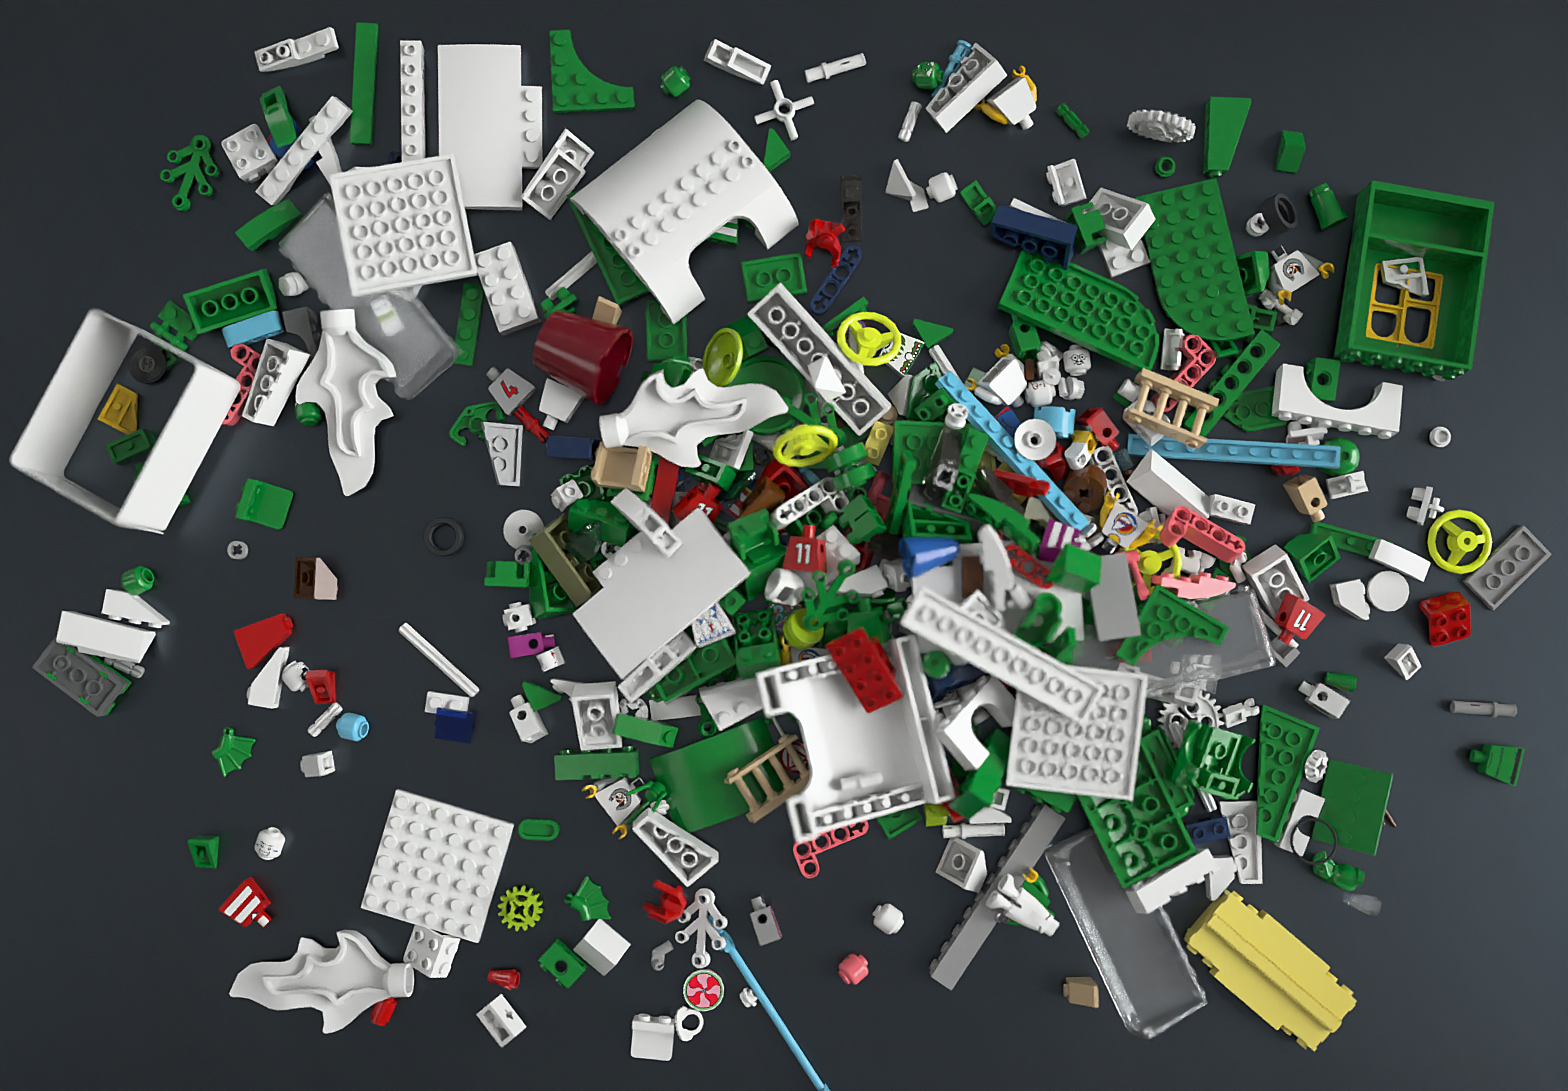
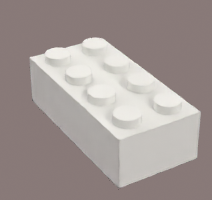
M508 242L474 254L477 272L499 332L504 336L540 323L539 314L513 244Z

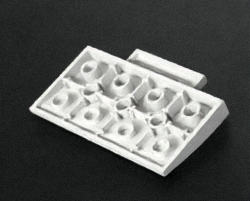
M438 45L439 156L454 154L465 209L522 211V169H539L542 165V87L521 86V45Z
M699 508L671 530L683 544L669 558L640 531L593 571V574L604 588L573 613L584 631L622 679L627 678L647 659L652 657L751 574L707 515Z
M1001 541L1004 547L1007 545L1018 546L1014 541ZM983 543L959 545L960 552L957 553V558L952 560V566L937 567L917 578H912V598L914 599L922 585L957 606L967 599L962 598L961 556H980V552L983 551ZM1013 549L1012 551L1008 550V558L1016 559L1018 562L1015 565L1018 567L1020 560L1023 559L1025 556L1022 555V557L1019 558L1014 554L1016 551L1015 549ZM1035 552L1031 555L1032 558L1051 571L1054 562L1039 561L1036 559ZM1024 562L1023 570L1026 573L1032 572L1034 569L1033 562ZM983 564L984 597L992 604V592H995L994 584L990 582V572H993V569L985 570ZM1011 566L1014 587L1019 584L1032 601L1024 609L1018 604L1013 609H1010L1007 605L1005 611H998L1006 620L999 629L1014 637L1017 627L1038 595L1048 592L1055 595L1061 601V617L1063 622L1050 642L1047 643H1052L1067 626L1075 628L1077 641H1083L1084 628L1081 594L1055 583L1049 589L1040 588ZM1039 567L1037 573L1032 578L1035 579L1037 575L1042 579V585L1043 583H1049L1050 581L1046 579L1048 574L1046 576L1040 574L1041 568ZM1006 590L1007 600L1012 597L1010 594L1011 590ZM1039 614L1032 621V624L1036 627L1043 623V617ZM916 632L920 654L934 650L941 651L932 640Z

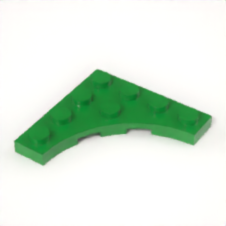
M570 30L550 31L554 113L635 109L633 87L616 86L594 76L576 55Z
M1157 584L1138 615L1141 635L1126 637L1115 656L1133 667L1140 657L1152 646L1168 639L1180 637L1201 639L1218 647L1230 628Z

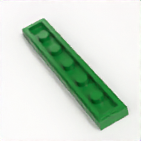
M356 22L352 96L353 112L351 114L350 143L352 145L372 146L378 41L377 23Z

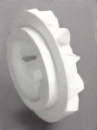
M624 698L619 702L620 714L626 715L629 712L628 705L632 710L639 708L635 713L636 717L648 718V707L642 699L637 698L630 702L627 698Z
M1315 750L1307 758L1305 764L1307 780L1316 783L1323 778V774L1326 773L1325 770L1328 767L1326 752Z

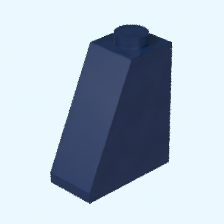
M548 436L546 456L596 462L595 452L600 442L603 441L593 438Z

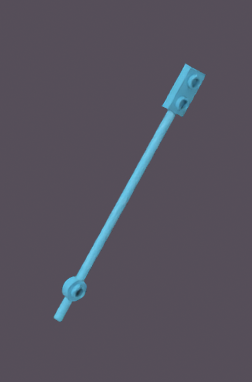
M710 914L707 918L713 925L714 918ZM716 929L718 934L726 941V946L720 950H725L729 953L817 1091H830L826 1083H822L735 949L730 935L723 929ZM717 940V945L720 947L721 942Z

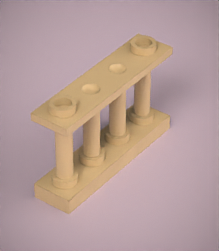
M1143 368L1134 380V383L1141 386L1134 409L1130 408L1127 410L1122 418L1128 420L1133 425L1143 426L1182 442L1189 448L1199 449L1207 441L1206 438L1199 436L1205 414L1210 413L1217 407L1219 399ZM1149 389L1160 394L1153 416L1142 412ZM1168 397L1179 402L1172 424L1161 420ZM1187 405L1198 410L1191 432L1180 428Z
M789 734L782 736L778 739L779 743L741 769L737 767L727 773L729 777L724 779L725 783L731 784L735 782L750 806V812L746 814L750 822L758 821L807 786L810 778V768L807 769L792 745V742L798 739L797 735L789 736ZM784 747L800 772V778L796 781L790 780L775 755ZM767 759L784 784V789L778 793L773 791L758 766ZM750 770L767 795V800L762 804L756 802L741 778Z

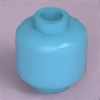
M348 712L337 720L336 729L341 738L359 741L367 735L369 724L364 716Z

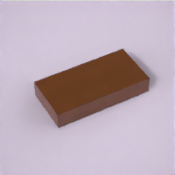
M961 556L962 598H968L976 590H979L984 595L983 564H981L980 556Z

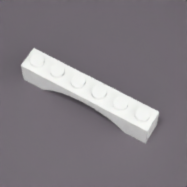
M332 96L255 192L271 205L279 204L307 163L341 127L353 111L337 97Z

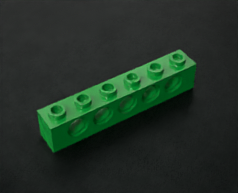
M1262 329L1257 331L1254 336L1246 338L1245 341L1248 343L1244 348H1238V353L1233 355L1234 360L1230 364L1227 362L1220 370L1221 376L1218 379L1214 378L1207 386L1209 390L1206 394L1210 396L1213 394L1217 395L1220 401L1215 409L1210 413H1206L1207 418L1205 421L1203 420L1199 436L1205 438L1281 345ZM1251 348H1255L1257 350V358L1253 357L1250 354ZM1239 363L1244 365V373L1238 371L1237 365ZM1225 379H1229L1232 382L1231 389L1225 387ZM1195 407L1192 411L1188 410L1184 414L1183 422L1181 423V427L1189 432L1192 431L1198 411Z

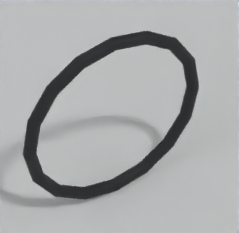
M1304 819L1295 825L1291 832L1290 845L1292 852L1300 861L1306 864L1319 865L1326 863L1337 850L1338 839L1335 830L1322 819ZM1318 821L1327 825L1332 831L1334 848L1326 859L1318 862L1307 861L1301 858L1295 851L1293 845L1294 833L1305 822Z

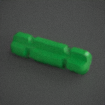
M1062 103L1056 109V113L1060 117H1064L1063 120L1073 131H1077L1076 134L1080 138H1084L1089 133V129L1086 125H1082V121L1072 110H1068L1069 107L1065 103Z

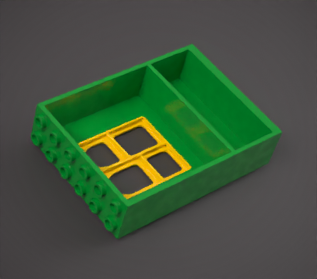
M1373 180L1364 187L1357 196L1334 357L1341 358V361L1344 362L1360 361L1362 365L1366 366L1377 364L1381 365V368L1384 369L1399 368L1405 373L1416 371L1422 372L1423 376L1431 377L1438 375L1442 376V379L1454 380L1472 370L1494 202ZM1414 257L1423 258L1426 278L1435 280L1433 301L1412 299L1407 289H1401L1398 305L1375 301L1377 277L1379 270H1381L1382 261ZM1418 262L1387 265L1388 268L1399 269L1400 266L1406 265L1408 267L1407 274H1410V272L1420 273ZM1408 307L1425 309L1431 312L1429 333L1427 338L1421 343L1409 341L1404 334ZM1373 311L1396 315V326L1392 335L1380 337L1373 332L1371 328Z

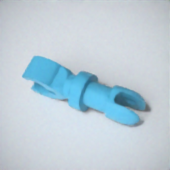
M797 454L794 456L796 459H801ZM807 466L797 467L801 475L804 474L812 485L820 481L810 469H807Z

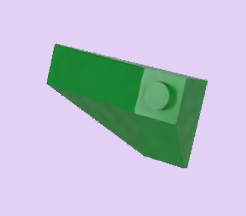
M532 546L529 597L532 618L550 619L573 614L579 609V605L575 606Z

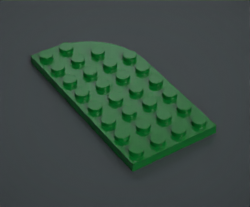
M1216 178L1135 197L1136 200L1148 203L1155 217V221L1143 236L1158 297L1169 319L1171 318L1180 327L1179 329H1183L1185 333L1197 335L1207 341L1226 342L1254 336L1255 332Z
M1022 248L997 308L1138 372L1143 368L1152 370L1159 348V334L1156 332L1155 319L1149 309H1145L1138 301L1139 297L1126 287L1070 262L1066 271L1060 268V264L1054 261L1048 263L1043 260V256L1034 252L1031 255Z

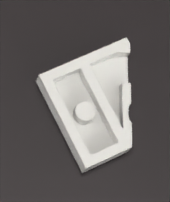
M1414 257L1382 261L1381 275L1384 284L1403 290L1407 289L1408 292L1422 297L1429 295L1423 258ZM1418 262L1420 273L1410 272V274H1407L1408 267L1406 265L1400 266L1399 269L1388 268L1387 265Z

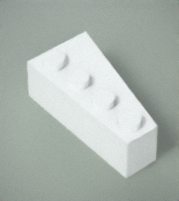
M977 43L971 48L973 51L969 57L965 56L960 62L962 66L957 73H952L948 78L947 86L941 88L926 107L933 120L946 133L1007 76L998 61Z
M739 677L736 678L737 680L724 683L723 681L706 688L704 686L699 688L701 698L720 731L764 708L757 677L748 679Z
M649 807L633 821L632 829L687 887L718 862V852L657 812H652V809Z
M1196 849L1197 852L1132 884L1125 892L1136 912L1148 914L1170 901V895L1176 896L1187 891L1185 886L1205 880L1203 875L1207 873L1215 874L1220 871L1209 849Z

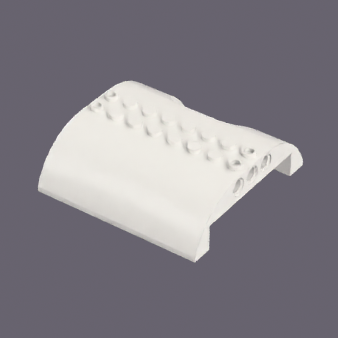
M695 100L570 198L583 215H588L658 300L661 310L673 325L705 300L688 266L690 253L701 242L728 221L734 218H743L756 228L755 235L768 250L799 225L788 199L768 170L730 124L715 109L701 100Z
M915 634L890 639L885 644H881L896 669L893 679L903 693V698L870 714L865 711L830 654L756 674L766 716L785 711L791 713L798 721L810 767L809 782L804 790L787 799L797 843L817 838L818 833L927 802L936 804L955 798L942 742L934 734L938 726ZM881 772L882 784L863 787V790L857 788L845 792L842 791L841 778L858 776V773L863 775Z

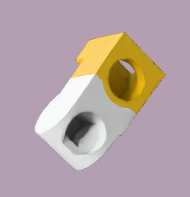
M1074 430V435H1071L1073 442L1065 451V457L1071 469H1082L1094 452L1097 442L1092 431Z

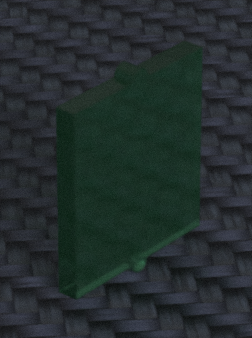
M747 470L745 472H737L727 492L722 490L716 499L724 502L735 501L756 474Z

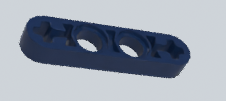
M851 245L844 250L838 262L839 265L831 270L811 300L810 309L814 314L823 315L827 312L862 258V251L858 246ZM855 250L858 258L851 260L850 265H853L851 268L845 262L849 259L848 252L852 253ZM838 267H845L848 273L845 277L837 276L836 269ZM829 283L836 286V292L833 294H828L825 291V286ZM820 293L826 298L831 299L829 302L825 299L823 302L824 309H815L816 305L814 303H819L823 297L819 295Z

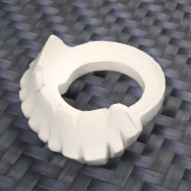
M682 1006L677 1010L675 1015L677 1034L682 1041H689L693 1038V1035L698 1034L702 1029L703 1017L698 1010L687 1008L686 1006ZM689 1014H695L699 1018V1025L695 1030H687L682 1027V1020Z

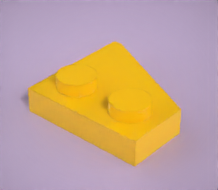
M117 383L98 420L127 435L137 431L138 393Z

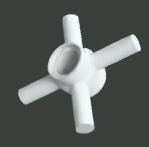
M774 80L770 84L777 102L773 110L754 116L755 121L759 124L777 118L785 123L790 139L795 140L798 138L792 118L796 110L814 104L813 98L810 96L792 103L789 99L784 98L778 80ZM785 106L788 107L790 111L786 114H782L779 112V109Z

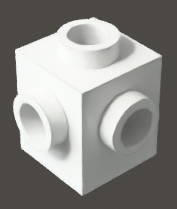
M900 558L883 564L884 579L888 584L887 588L893 589L895 592H903L907 590V587L911 586V578L907 577L901 561H904V559Z
M521 602L509 604V609L504 610L505 614L502 615L504 625L508 626L509 630L515 629V632L528 630V625L536 623L535 618H532L530 604L522 605Z

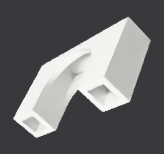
M995 675L980 677L975 683L976 686L963 696L964 700L952 708L951 715L939 723V728L934 733L965 770L977 769L989 755L974 737L970 726L971 715L978 706L987 709L1001 727L1013 726L1016 700Z

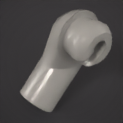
M669 940L652 951L651 966L657 971L662 970L664 967L665 954L674 949Z

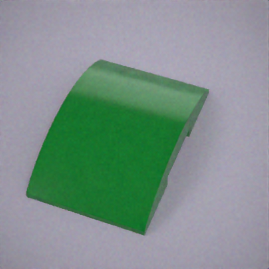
M764 716L649 759L657 781L661 782L666 788L667 795L664 797V800L669 805L668 811L674 824L690 833L750 811V806L735 782L731 784L725 783L724 779L729 777L727 773L737 767L741 769L775 746L767 724H765ZM775 753L777 759L779 760V762H780V764H781V761H780V758H779V756H778V753ZM768 759L758 765L773 791L778 793L784 789L783 782ZM750 770L741 776L756 802L764 803L767 800V795L753 772Z

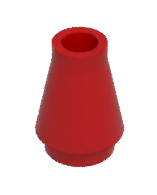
M515 969L490 970L488 974V982L506 989H517L519 985L520 973L516 972Z

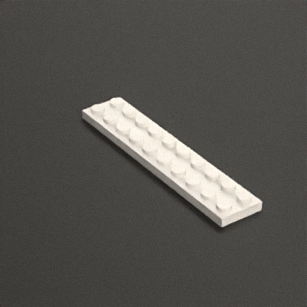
M922 585L900 622L1083 725L1104 690L1103 686Z

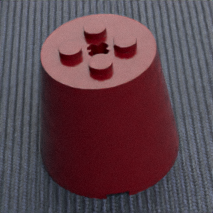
M556 310L548 317L537 336L533 352V364L593 404L602 405L617 388L621 380L618 376L622 366L627 367L633 345V333L623 326Z

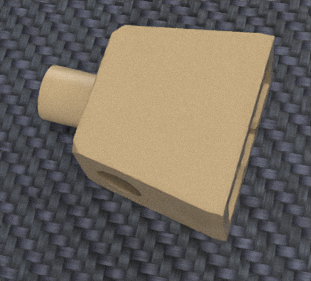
M1299 474L1283 484L1300 513L1310 515L1313 522H1318L1325 518L1321 509L1327 506V502L1315 477Z

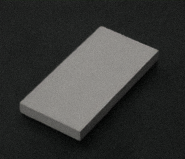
M1520 525L1488 556L1484 564L1469 574L1463 582L1491 611H1494L1552 554L1524 525Z
M1126 553L1101 556L1100 584L1089 590L1098 642L1139 636L1141 633Z

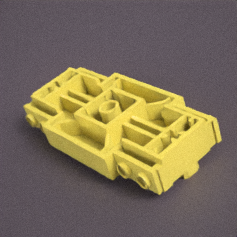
M1225 889L1223 891L1224 894L1214 900L1192 927L1187 929L1184 940L1188 943L1186 947L1195 955L1199 952L1204 957L1202 961L1212 968L1209 972L1277 1031L1281 1028L1289 1036L1292 1033L1298 1037L1296 1042L1303 1048L1307 1049L1309 1046L1315 1051L1317 1045L1321 1041L1323 1042L1330 1032H1335L1341 1025V1019L1348 1011L1354 1008L1357 1000L1351 996L1353 992L1344 984L1340 987L1336 983L1338 979L1328 971L1331 967L1263 910L1259 912L1250 904L1245 906L1241 902L1243 898L1234 890L1230 893Z

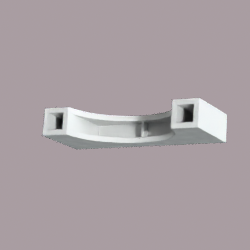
M1282 364L1276 370L1272 416L1284 421L1296 420L1300 424L1313 423L1318 424L1319 427H1334L1343 432L1356 431L1360 435L1372 434L1377 435L1381 439H1389L1399 432L1403 386L1382 382L1374 389L1373 397L1367 406L1355 410H1342L1326 405L1312 394L1305 382L1303 367Z

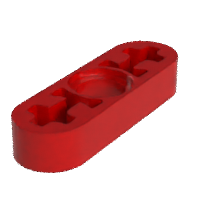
M1016 545L1004 547L1006 552L1015 549L1014 554L1019 558L1022 555L1025 556L1020 560L1018 567L1015 565L1018 562L1016 559H1009L1014 569L1040 588L1049 589L1054 585L1053 582L1043 583L1042 585V579L1037 575L1035 579L1032 578L1037 573L1039 567L1041 568L1039 573L1044 576L1050 573L1049 569ZM1026 561H1031L1034 564V569L1030 573H1026L1023 570V564Z

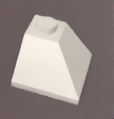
M950 838L936 873L964 889L979 893L987 875L984 851L959 838Z

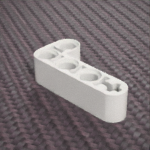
M1107 447L1095 449L1087 465H1096L1105 474L1107 470L1113 471L1114 479L1112 481L1107 479L1106 494L1111 490L1109 495L1111 498H1115L1114 490L1119 488L1123 495L1116 502L1127 501L1122 506L1130 509L1132 513L1137 515V507L1113 453ZM1099 451L1104 452L1106 455L1104 462L1099 461L1097 458Z
M826 477L773 511L769 515V520L779 530L819 504L826 514L833 510L840 516L843 513L842 509L849 504V500L843 491L836 492L832 483L833 478ZM784 514L786 517L781 519L780 516Z

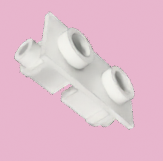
M1164 328L1160 369L1179 371V367H1181V352L1178 348H1182L1183 336H1185L1183 329L1173 330Z

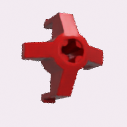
M819 219L812 220L809 225L808 234H806L808 241L804 254L811 258L813 248L816 246L828 249L833 255L831 267L838 266L842 247L837 235L844 232L845 227L841 223H832Z
M1056 442L1054 450L1049 456L1035 462L1040 468L1046 467L1051 470L1054 477L1053 482L1067 477L1069 467L1065 457L1067 449L1058 442Z
M655 880L652 887L665 892L662 893L659 899L662 904L660 907L645 902L642 909L649 911L647 916L667 924L681 917L687 901L681 886L677 885V888Z

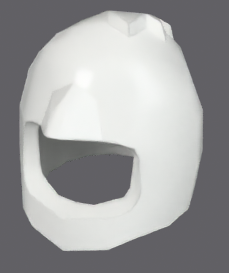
M776 568L767 580L764 594L768 600L793 606L801 602V591L805 587L803 580L797 574L786 569Z

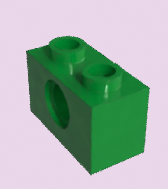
M1316 357L1307 363L1306 374H1308L1306 384L1312 394L1321 402H1334L1340 361ZM1318 375L1323 377V385L1317 382Z
M699 454L698 458L701 465L693 468L686 467L685 471L694 480L707 485L712 483L720 490L728 492L737 475L727 464Z
M558 938L538 960L544 971L547 973L551 972L555 976L556 982L562 987L566 986L567 988L587 968V965ZM559 960L564 961L567 968H558L556 962Z

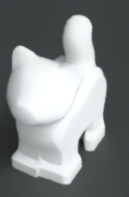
M1178 547L1182 558L1181 571L1188 573L1189 576L1190 574L1197 575L1200 569L1199 560L1202 552L1188 550L1189 557H1186L1184 555L1185 548ZM1173 558L1171 560V565L1168 568L1164 569L1163 573H1172L1174 565Z

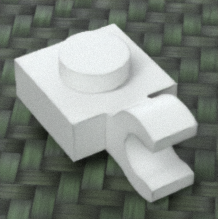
M1253 698L1247 699L1244 705L1239 703L1222 710L1224 714L1223 721L1227 728L1245 722L1246 717L1259 713L1258 706L1251 707L1255 705Z

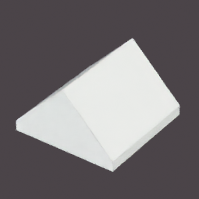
M598 919L573 951L605 976L617 964L631 944L602 919Z

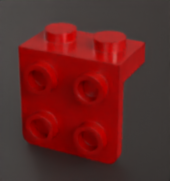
M1459 591L1419 602V608L1429 618L1430 644L1432 646L1461 640L1471 635L1470 603Z

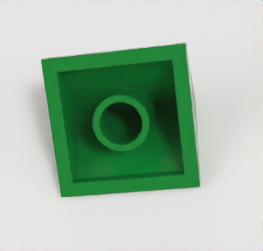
M1066 542L1046 579L1083 594L1100 584L1102 557Z

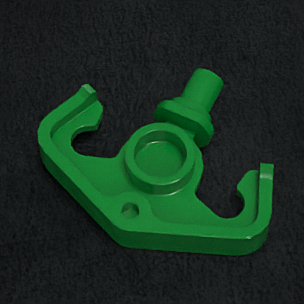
M496 401L466 407L450 429V437L465 447L467 441L465 437H460L458 432L461 429L469 428L473 434L479 435V440L486 443L481 422H488L486 415L491 409L496 410L495 417L497 420L504 421L502 407Z

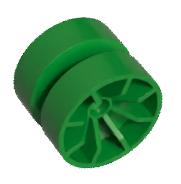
M863 443L853 445L823 459L828 472L838 470L841 472L832 479L836 492L847 488L852 490L867 483L866 480L876 476L872 463L857 466L859 461L868 456Z

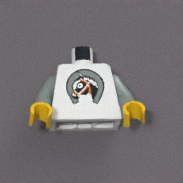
M1280 246L1271 252L1277 263L1270 267L1268 288L1278 297V303L1283 305L1284 298L1290 302L1291 292L1320 275L1318 272H1321L1322 277L1327 279L1329 275L1326 271L1334 273V266L1331 263L1324 264L1318 259L1298 250L1288 256L1283 247Z
M604 777L592 785L583 787L582 791L589 789L590 795L585 798L588 799L595 796L617 825L613 830V834L617 830L622 832L620 840L633 826V822L630 825H627L626 822L641 807L640 802L642 800L638 792L630 796H626V793L645 783L640 777L631 783L625 777Z

